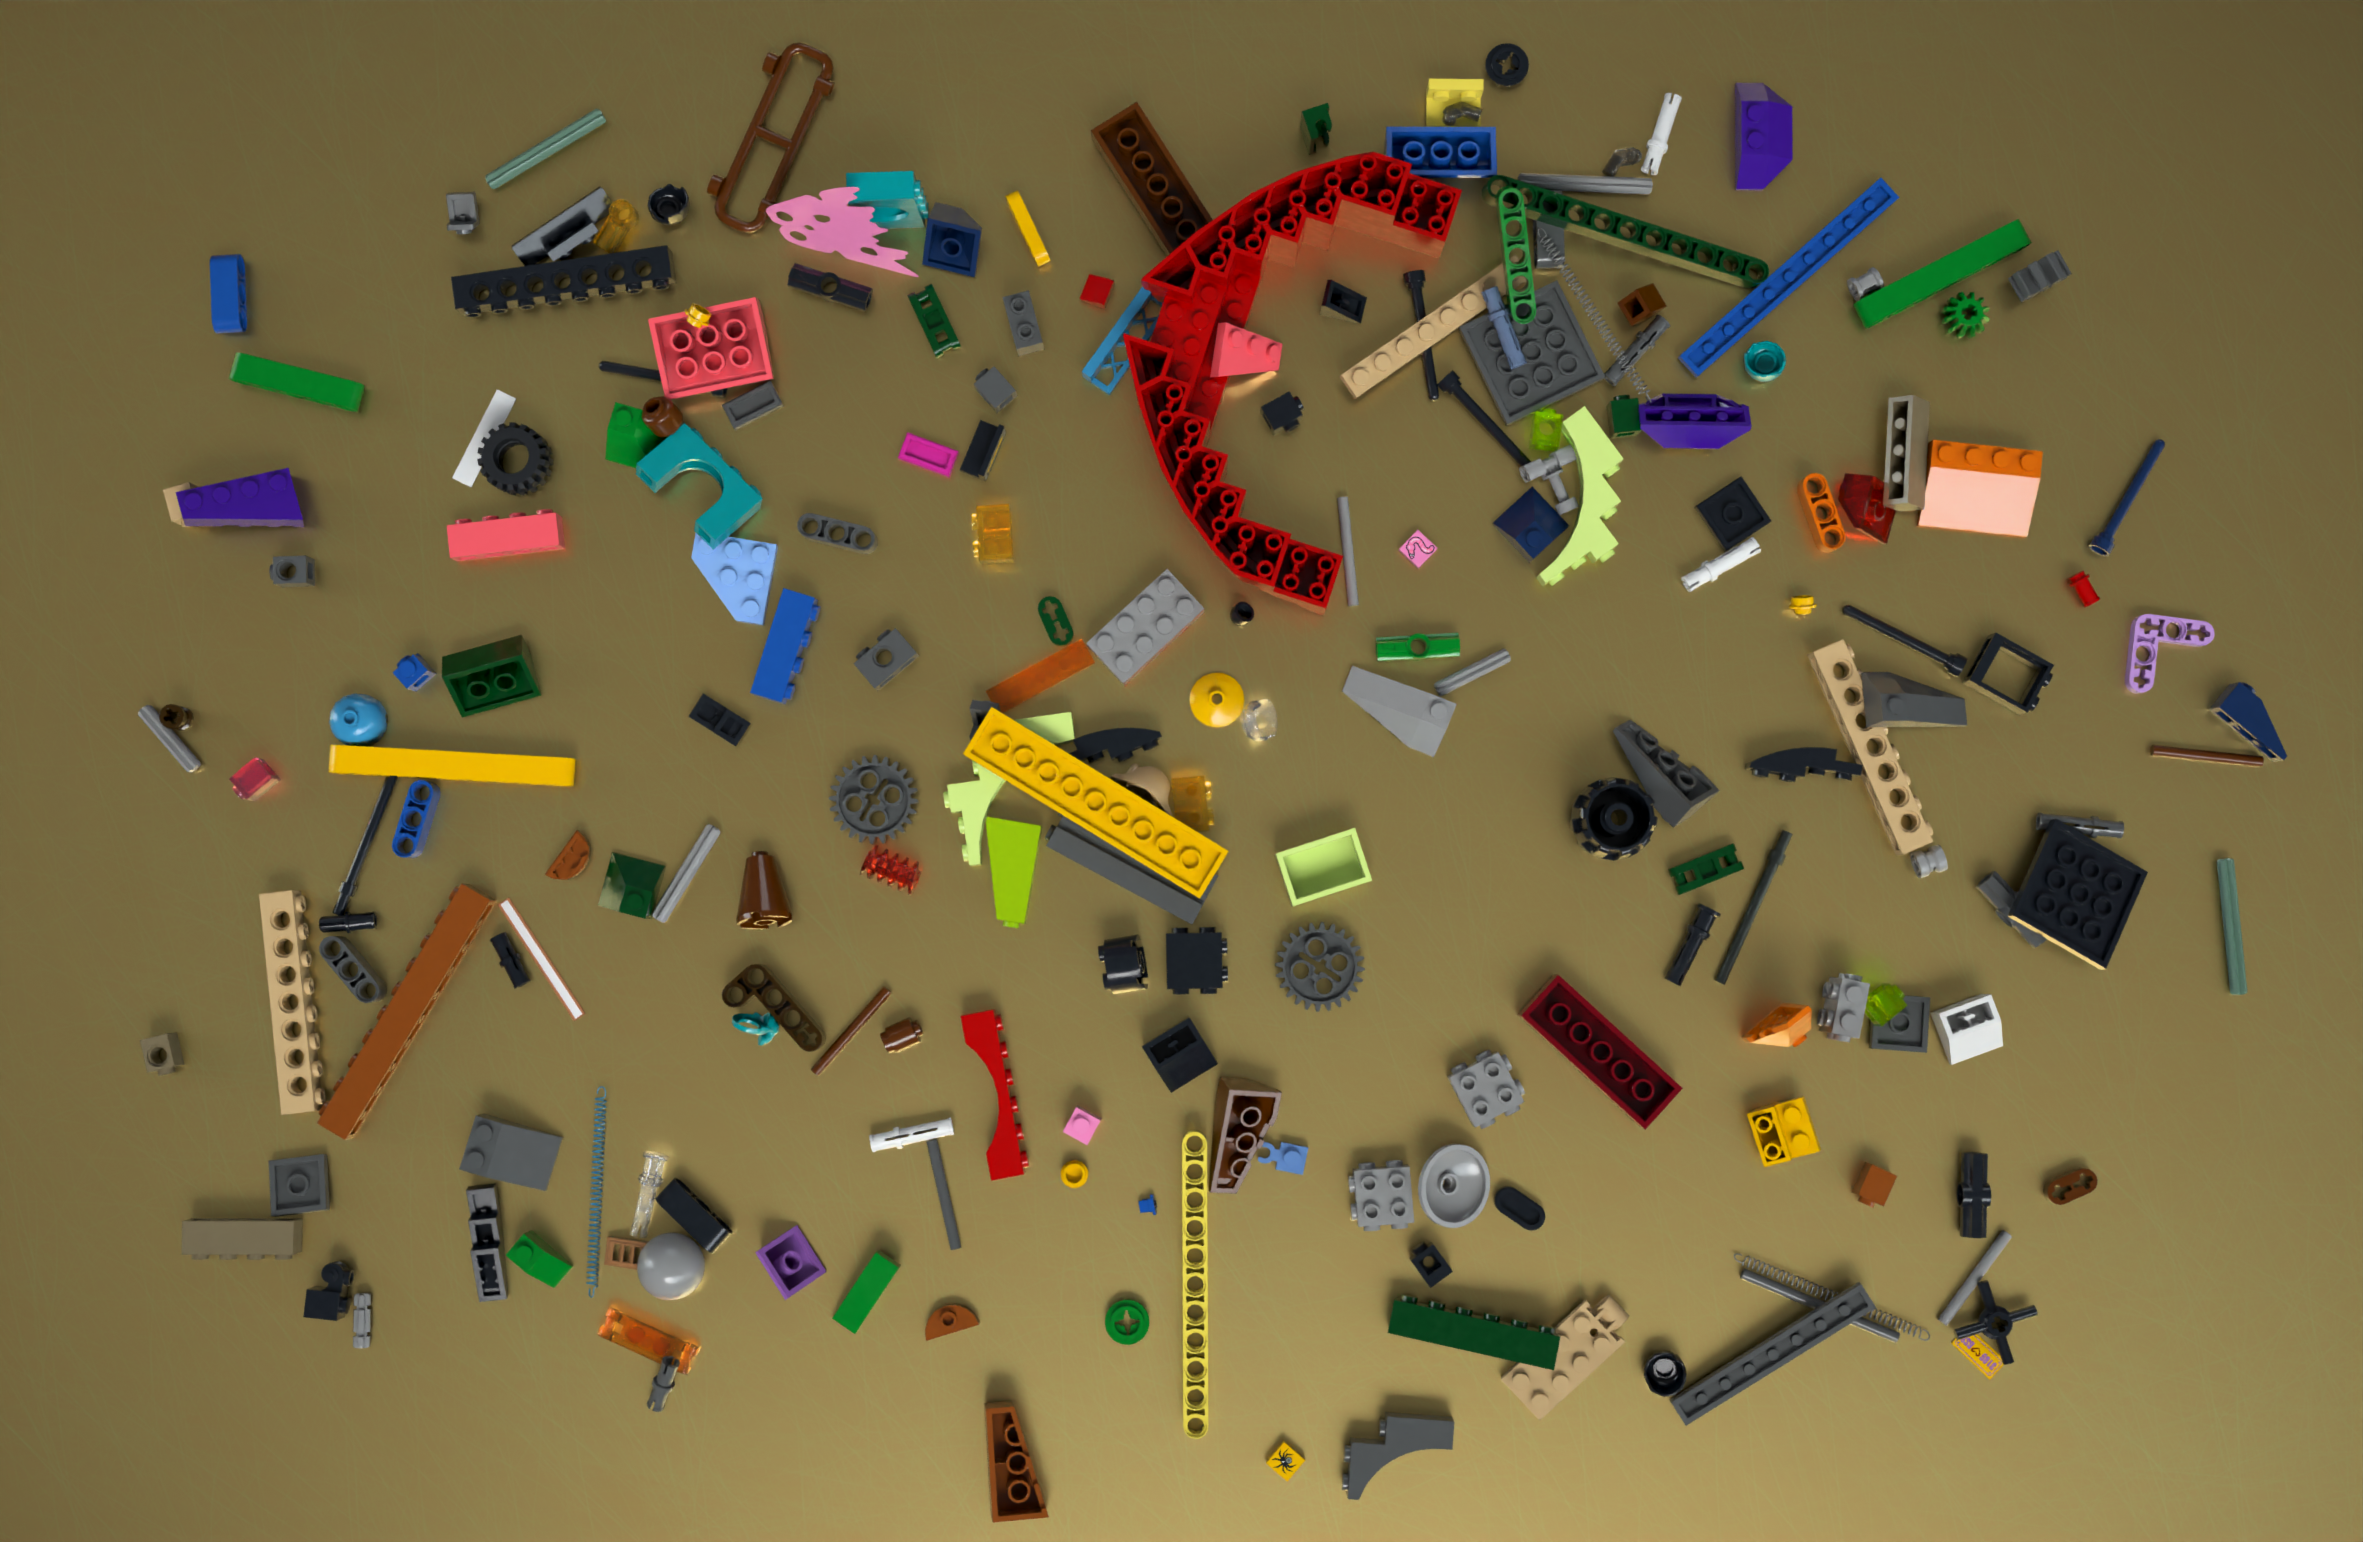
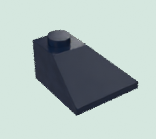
M935 202L927 221L922 265L975 277L982 227L962 208Z
M1533 486L1492 523L1528 563L1534 560L1569 527L1568 523L1559 516Z

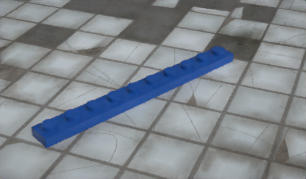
M1882 178L1877 180L1683 352L1678 359L1697 378L1890 207L1899 196Z

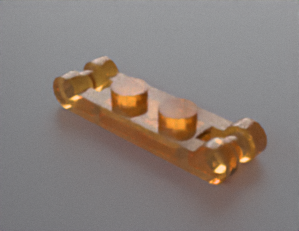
M608 1308L605 1315L607 1317L604 1326L601 1325L597 1332L600 1337L659 1364H662L663 1357L672 1356L675 1349L683 1352L679 1359L680 1365L677 1372L688 1375L691 1369L689 1364L692 1358L696 1357L699 1347L625 1315L617 1309ZM617 1323L623 1325L621 1333H617L614 1330Z

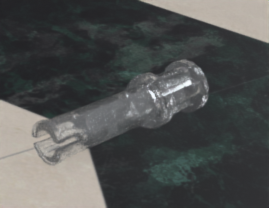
M645 1151L643 1157H645L642 1174L638 1176L641 1188L629 1233L637 1237L639 1226H642L640 1238H647L648 1236L647 1233L657 1187L663 1184L664 1179L661 1178L663 1166L669 1158L668 1155L653 1151Z

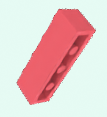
M543 509L536 511L537 515L526 516V513L518 512L511 513L509 518L499 519V516H485L479 522H472L471 519L455 520V524L447 525L450 558L458 562L565 549L562 516L556 512L553 513L552 509Z

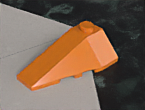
M1783 1003L1741 1038L1744 1042L1785 1047L1793 1045V1047H1796L1806 1040L1807 1036L1805 1034L1811 1030L1812 1009L1808 1005Z

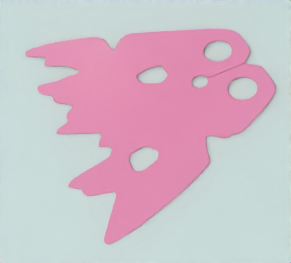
M858 187L827 189L819 194L822 200L810 195H803L766 208V213L770 219L782 225L779 231L789 242L824 253H832L836 250L850 260L918 277L916 273L894 261L905 259V255L908 252L881 247L876 244L879 240L872 236L887 232L888 229L878 227L877 224L869 221L873 218L872 213L875 209L871 206H847L849 201L858 198L853 194L860 190ZM785 212L789 214L793 218V220H781L777 217L776 213ZM814 215L828 216L830 221L824 223L817 221ZM805 225L812 226L813 230L806 229ZM790 232H800L807 239L804 241L797 240L790 235ZM861 248H872L878 255L864 253L861 251Z

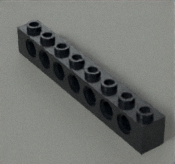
M667 245L451 277L455 309L468 318L479 317L481 312L487 311L500 314L508 312V308L518 307L521 310L535 308V304L545 303L548 306L562 304V300L572 299L575 302L589 300V296L599 295L601 298L614 297L616 292L626 291L628 294L641 293L644 288L653 287L655 290L668 289L671 284H677L673 253ZM651 266L649 275H639L641 268ZM617 270H624V276L620 280H613V274ZM590 274H597V280L593 284H586V279ZM563 278H570V284L566 288H559V283ZM543 282V288L539 292H532L535 283ZM515 285L516 292L512 296H506L507 288ZM488 289L489 296L485 300H479L480 292Z

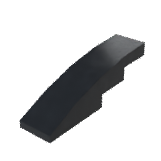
M496 1183L468 1186L466 1190L470 1211L468 1223L473 1246L470 1253L479 1302L505 1300L508 1298L507 1271Z

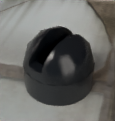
M1239 602L1231 609L1230 618L1234 624L1243 626L1254 618V610L1248 603Z

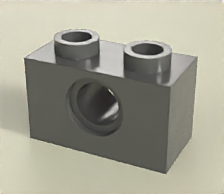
M1029 290L1002 297L1018 357L1045 350Z
M896 628L893 631L890 629L884 631L877 638L878 643L871 649L866 647L856 656L858 660L854 665L877 691L919 657L917 652ZM882 651H890L892 654V659L888 664L882 665L878 662V656Z

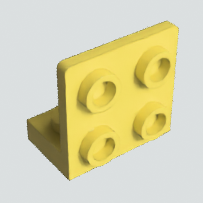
M1429 79L1426 87V127H1480L1481 96L1484 90V79Z

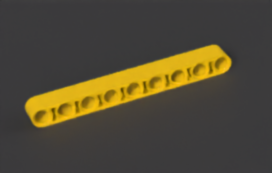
M330 745L328 773L574 786L576 759Z

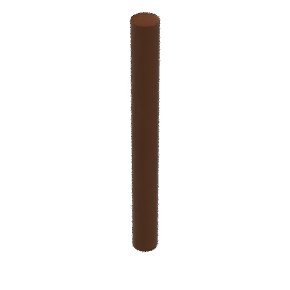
M2152 745L2150 749L2151 756L2255 767H2262L2264 763L2263 756L2159 745Z
M885 986L882 987L811 1068L814 1074L817 1076L821 1075L892 994Z

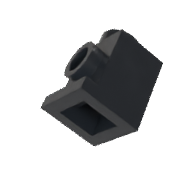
M1423 1241L1411 1250L1413 1256L1409 1259L1430 1288L1453 1272L1432 1242L1427 1245ZM1430 1256L1433 1258L1431 1266L1424 1265L1423 1260L1425 1257Z

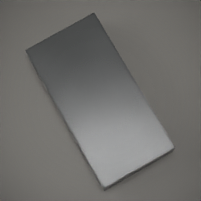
M771 381L722 405L735 431L784 406Z

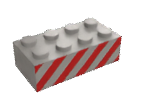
M1166 569L1086 644L1123 686H1126L1204 613L1205 609L1175 576Z

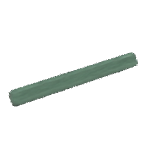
M595 109L488 173L485 176L488 185L492 189L498 188L606 122L604 115L599 109Z
M2232 858L2217 860L2229 986L2232 995H2244L2248 991L2235 864Z

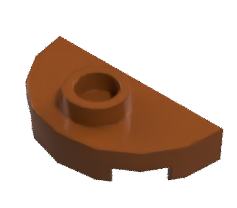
M576 830L547 870L546 876L553 879L568 880L578 876L585 869L590 859V847L586 837L579 830Z
M959 1304L944 1305L935 1310L928 1319L925 1328L926 1341L974 1327L980 1323L975 1313L971 1312L968 1308Z

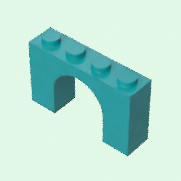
M914 171L846 173V187H858L860 189L853 193L858 198L849 201L848 205L873 207L875 210L872 213L873 218L869 220L870 222L885 229L925 228V219L929 217V203L927 202L926 195H924V189L921 187V180H916Z
M684 423L678 431L667 437L637 463L636 475L654 493L677 474L686 470H700L711 475L718 482L722 495L710 509L695 521L694 532L714 550L761 509L763 498L760 491L754 485H748L742 479V475L737 468L729 466L722 460L723 457L716 448H710L703 441L702 435L695 428L691 429Z

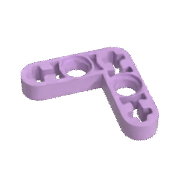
M2143 614L2136 617L2132 621L2125 673L2127 689L2132 693L2139 694L2152 688L2155 677L2158 642L2193 647L2205 646L2214 639L2215 633L2212 625L2205 621L2154 614ZM2146 621L2148 626L2159 625L2158 630H2149L2144 633V629L2140 628V624ZM2169 623H2174L2179 628V635L2176 638H2171L2166 633V627ZM2200 627L2201 632L2205 633V637L2200 640L2197 635L2190 634L2186 636L2187 631H2196ZM2139 646L2145 647L2149 652V657L2144 662L2136 657V650ZM2134 666H2147V669L2141 670L2140 675V668L2134 669ZM2140 675L2141 679L2145 680V684L2140 685L2138 688V683L2134 682V678Z

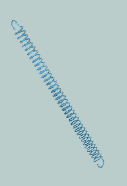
M605 1097L595 1098V1100L604 1101L602 1103H595V1105L603 1106V1108H596L594 1110L604 1112L594 1114L595 1116L605 1117L601 1114H605L606 1111L599 1110L607 1108L605 1105H600L607 1102L602 1100ZM605 1118L594 1119V1121L604 1122L601 1124H594V1126L603 1127L602 1129L593 1130L595 1132L603 1133L593 1135L594 1137L604 1138L600 1135H604L605 1132L598 1130L605 1129L604 1126H600L606 1123L605 1121H601ZM604 1139L593 1140V1142H598V1143H603V1144L593 1145V1147L602 1148V1149H601V1150H594V1151H592V1152H594V1153H600V1154H602V1155H596V1156H592V1157H593V1158H599V1159H603V1160H604V1158L599 1157V1156H603L604 1153H602V1152H597V1151H603V1150H604L603 1147H599V1146H602V1145L605 1144L604 1142H600L601 1140H604ZM603 1160L592 1161V1163L602 1164V1165H599V1166H592V1168L601 1169V1171H593V1172H591V1173H594V1174H600V1175H601V1176L591 1177L592 1179H598V1180H602V1181H603V1179L598 1178V1177H602L603 1174L597 1173V1172H602V1171L604 1170V1169H602V1168H598V1167H601V1166L604 1165L603 1163H600V1161H603ZM602 1181L591 1182V1184L601 1185L599 1187H591V1189L600 1190V1192L590 1193L592 1195L600 1196L590 1198L591 1200L601 1201L598 1198H601L602 1195L596 1193L603 1192V1190L597 1189L603 1186L602 1184H599ZM601 1201V1202H597V1203H590V1205H595V1206H600V1207H598V1208H590V1210L599 1211V1213H593V1214H589V1215H591V1216H598V1217L601 1218V1216L596 1215V1214H600V1213H602V1212H601L600 1210H596V1209L602 1208L601 1205H598L599 1203H602V1201ZM600 1218L589 1219V1221L600 1222L597 1220ZM600 1222V1223H596V1224H589V1226H594V1227H599V1228H598V1229H590V1230H588V1231H592V1232H598V1234H593V1235H588V1236H590V1237H596V1238H599V1239L588 1240V1242L599 1243V1242H597V1240H600V1237H598V1236H596V1235H599V1234H601V1233H600L599 1231H595V1230L601 1229L600 1226H597L598 1224H601V1222ZM599 1243V1244H596V1245H588V1247H593V1248H598V1249H597V1250L587 1251V1252L597 1253V1254H598V1255H593V1256H587L588 1258L598 1259V1260H595V1261H587V1263L597 1264L596 1266H588V1267H587V1268L596 1269L597 1271L586 1272V1273H589V1274H595V1275H597V1276H593V1277H586L587 1279L597 1280V1281H594V1282H587V1283H586V1284L596 1285V1286L593 1288V1295H592V1296L590 1295V1288H589V1296H590L591 1298L594 1296V1289H595L596 1287H598V1285H597V1284H594V1283L598 1282V1279H596L595 1277H598L599 1275H598L597 1273H594V1272H598L599 1269H598V1268H594V1267L599 1266V1264L596 1263V1261H599V1258H597V1257H595V1256H599L600 1254H599L598 1252H594V1251L600 1250L599 1247H595V1246L600 1245V1243Z

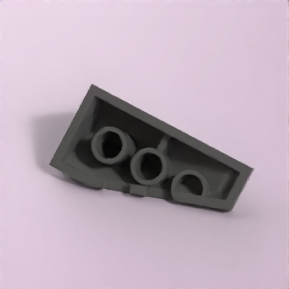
M1890 672L1861 673L1866 727L1967 726L1964 698Z
M1628 720L1613 730L1643 788L1654 800V808L1673 828L1691 817L1720 791L1701 770L1694 765L1689 768L1678 760L1679 754L1673 750L1669 753L1658 746V740L1632 720Z

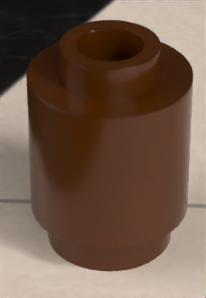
M910 1017L886 1027L885 1031L880 1033L888 1053L894 1051L898 1053L921 1042L920 1036L924 1035L918 1020L912 1021Z

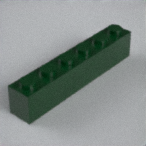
M1402 1294L1401 1298L1396 1297L1394 1299L1388 1329L1390 1334L1554 1370L1561 1337L1560 1333H1556L1555 1327L1539 1325V1329L1528 1326L1527 1321L1512 1318L1511 1322L1500 1320V1315L1484 1312V1316L1472 1314L1473 1309L1457 1306L1456 1310L1445 1308V1303L1429 1300L1428 1304L1417 1302L1418 1297Z

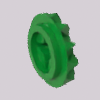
M1124 1299L1116 1302L1107 1311L1105 1317L1106 1331L1117 1343L1124 1345L1135 1344L1144 1338L1149 1329L1148 1313L1137 1301ZM1125 1310H1128L1130 1319L1139 1320L1131 1324L1129 1334H1127L1125 1325L1115 1323L1124 1319Z

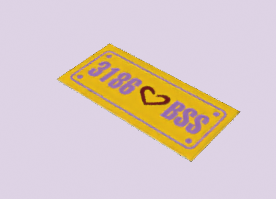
M1978 1334L1960 1340L1955 1338L1951 1342L1989 1380L2003 1366L2001 1356Z

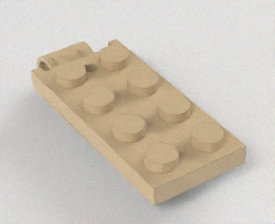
M1610 1295L1605 1296L1594 1307V1310L1590 1307L1588 1301L1584 1300L1555 1327L1556 1333H1560L1561 1337L1554 1370L1517 1362L1501 1376V1380L1541 1420L1625 1343L1623 1338L1619 1337L1614 1330L1623 1325L1629 1315ZM1593 1328L1597 1329V1333L1591 1334L1590 1330Z

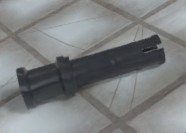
M1700 903L1697 905L1698 911L1692 923L1686 927L1688 933L1665 976V979L1680 987L1703 941L1707 940V938L1709 939V931L1715 919L1721 915Z

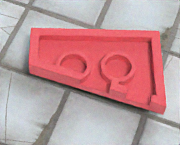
M1218 323L1210 377L1278 371L1283 344L1229 323Z

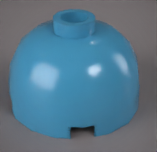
M354 693L343 696L334 704L330 711L329 724L331 732L345 745L373 746L382 739L387 730L386 710L379 700L367 694Z

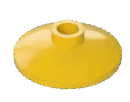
M1207 674L1201 677L1191 690V710L1194 716L1207 726H1227L1234 722L1243 710V690L1240 684L1227 674ZM1213 695H1221L1222 702L1214 704L1212 702Z

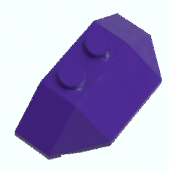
M1735 83V190L1762 191L1793 160L1792 106L1764 83Z
M1662 393L1652 398L1651 403L1647 401L1646 403L1639 404L1640 429L1663 448L1719 449L1747 433L1752 427L1749 406L1739 405L1733 400L1717 394Z

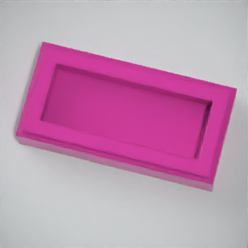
M907 432L898 459L950 478L959 451Z

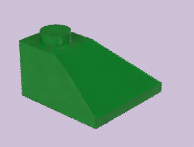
M615 402L607 428L605 459L636 468L637 463L667 437L656 436L642 420L643 410Z

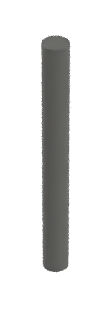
M937 1139L929 1140L926 1143L950 1250L961 1248L938 1141Z

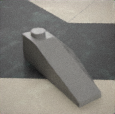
M1355 666L1351 667L1342 690L1345 695L1380 722L1383 727L1393 733L1407 747L1431 757L1435 756L1456 707V703Z

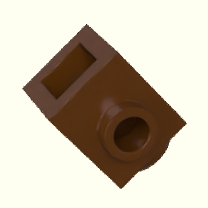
M1654 283L1636 289L1618 302L1620 309L1631 326L1650 319L1667 307Z

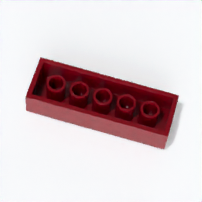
M1554 974L1517 1014L1642 1129L1646 1130L1683 1089L1558 974Z

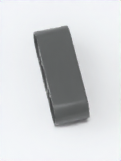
M1550 190L1562 194V190ZM1543 202L1545 211L1552 213L1553 206L1549 202ZM1533 219L1535 269L1557 268L1559 264H1554L1557 259L1551 260L1554 255H1548L1550 252L1553 254L1560 250L1554 258L1563 255L1556 263L1564 260L1565 246L1563 228ZM1544 231L1547 233V236L1542 241L1552 238L1544 246L1554 242L1548 249L1543 247L1545 242L1540 243V240L1546 235ZM1557 246V248L1553 252H1551L1552 250L1546 251V249L1549 250Z
M813 513L802 515L797 522L798 531L805 539L860 554H870L878 546L877 536L866 526ZM810 521H816L818 523L817 530L811 534L806 533V524ZM838 527L843 528L845 531L844 536L840 540H833L831 538L832 531ZM861 535H870L871 542L865 547L858 546V538Z
M329 936L321 941L319 946L321 956L360 1002L374 1003L384 999L387 994L385 982L350 940L343 936ZM335 941L340 944L341 948L336 956L331 951V946ZM352 962L358 966V972L354 977L350 975L348 969ZM370 983L376 988L375 995L372 998L366 993V988Z

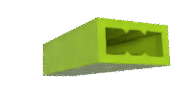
M986 817L996 917L998 920H1003L1002 926L1019 929V923L1026 924L1042 826Z

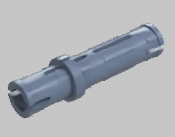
M1498 286L1481 292L1490 314L1488 319L1490 322H1493L1507 357L1510 370L1526 364L1527 361L1510 322V311L1508 308H1505Z

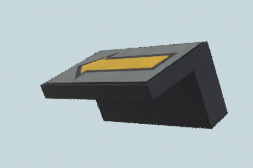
M980 420L961 465L960 472L986 482L1006 435V429L1003 425L999 424L997 427Z

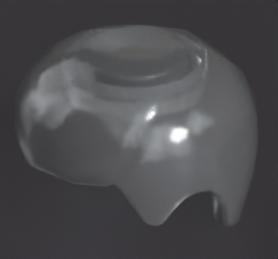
M1269 699L1255 700L1245 706L1241 716V724L1248 738L1257 742L1266 741L1268 738L1276 736L1278 726L1277 713Z

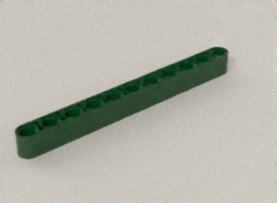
M1504 175L1493 176L1482 189L1481 195L1485 203L1496 207V195L1491 191V185H1497L1500 189L1505 186H1512L1527 197L1528 204H1524L1525 216L1746 289L1757 287L1769 276L1768 265L1761 259ZM1514 192L1504 195L1502 202L1505 207L1515 204L1516 195ZM1543 202H1549L1553 206L1552 213L1545 211ZM1569 210L1577 212L1579 221H1574L1569 217ZM1596 218L1602 220L1605 229L1597 228L1594 220ZM1620 227H1625L1630 231V238H1626L1621 234ZM1646 235H1650L1655 239L1656 246H1651L1647 243ZM1672 243L1679 245L1681 255L1674 253ZM1698 252L1705 254L1707 263H1703L1698 259ZM1723 260L1731 263L1732 271L1724 268ZM1749 268L1757 272V280L1750 277Z

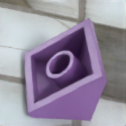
M797 1225L755 1252L785 1300L826 1273L825 1268Z

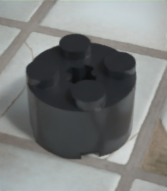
M1138 934L1104 940V945L1098 946L1100 962H1105L1106 973H1103L1105 990L1110 989L1114 995L1148 988V984H1143V978L1148 977L1144 948L1143 946L1138 947L1136 941L1141 940Z

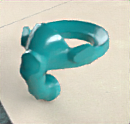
M755 1012L754 1014H735L732 1017V1024L735 1028L745 1033L759 1035L758 1045L760 1046L769 1043L779 1032V1024L769 1012L763 1016ZM739 1023H751L757 1026L758 1029L748 1028L740 1025Z

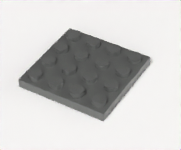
M1557 280L1534 291L1536 315L1531 322L1520 324L1509 314L1510 322L1527 361L1526 364L1510 370L1507 357L1493 322H1490L1488 319L1489 313L1460 326L1458 329L1506 426L1605 378ZM1519 304L1516 308V316H1525L1529 311L1528 304Z

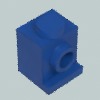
M419 653L402 658L397 663L398 668L393 672L407 689L415 692L437 674Z

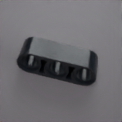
M674 1178L655 1198L657 1203L678 1224L712 1254L733 1233L730 1227L678 1178Z

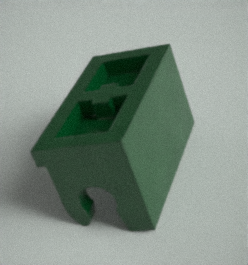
M1328 103L1304 110L1301 113L1300 130L1309 155L1316 153L1315 140L1319 136L1323 137L1325 146L1329 145L1328 132L1331 131L1332 122L1329 116Z

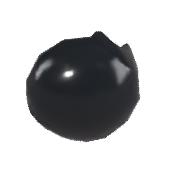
M667 184L663 188L656 189L649 196L647 207L655 221L663 225H674L687 217L690 202L684 187L679 189L672 184Z
M1666 1350L1659 1351L1646 1360L1644 1378L1651 1392L1662 1397L1675 1396L1683 1389L1687 1375L1686 1367L1677 1354Z

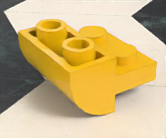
M1804 1096L1783 1102H1774L1747 1113L1764 1167L1791 1161L1793 1158L1816 1153L1821 1150Z

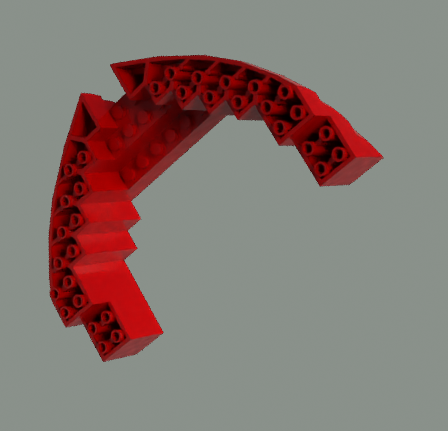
M1377 152L1346 156L1294 172L1251 193L1196 231L1141 279L1143 288L1149 290L1154 298L1163 303L1151 341L1123 334L1138 404L1162 473L1186 517L1217 558L1242 582L1255 585L1273 596L1296 603L1302 608L1322 616L1327 608L1343 556L1290 539L1291 533L1241 518L1245 506L1246 489L1224 483L1227 474L1228 454L1207 448L1230 376L1210 377L1218 323H1229L1246 329L1268 260L1294 268L1302 243L1328 251L1336 226L1440 258L1462 190L1410 174L1411 163Z

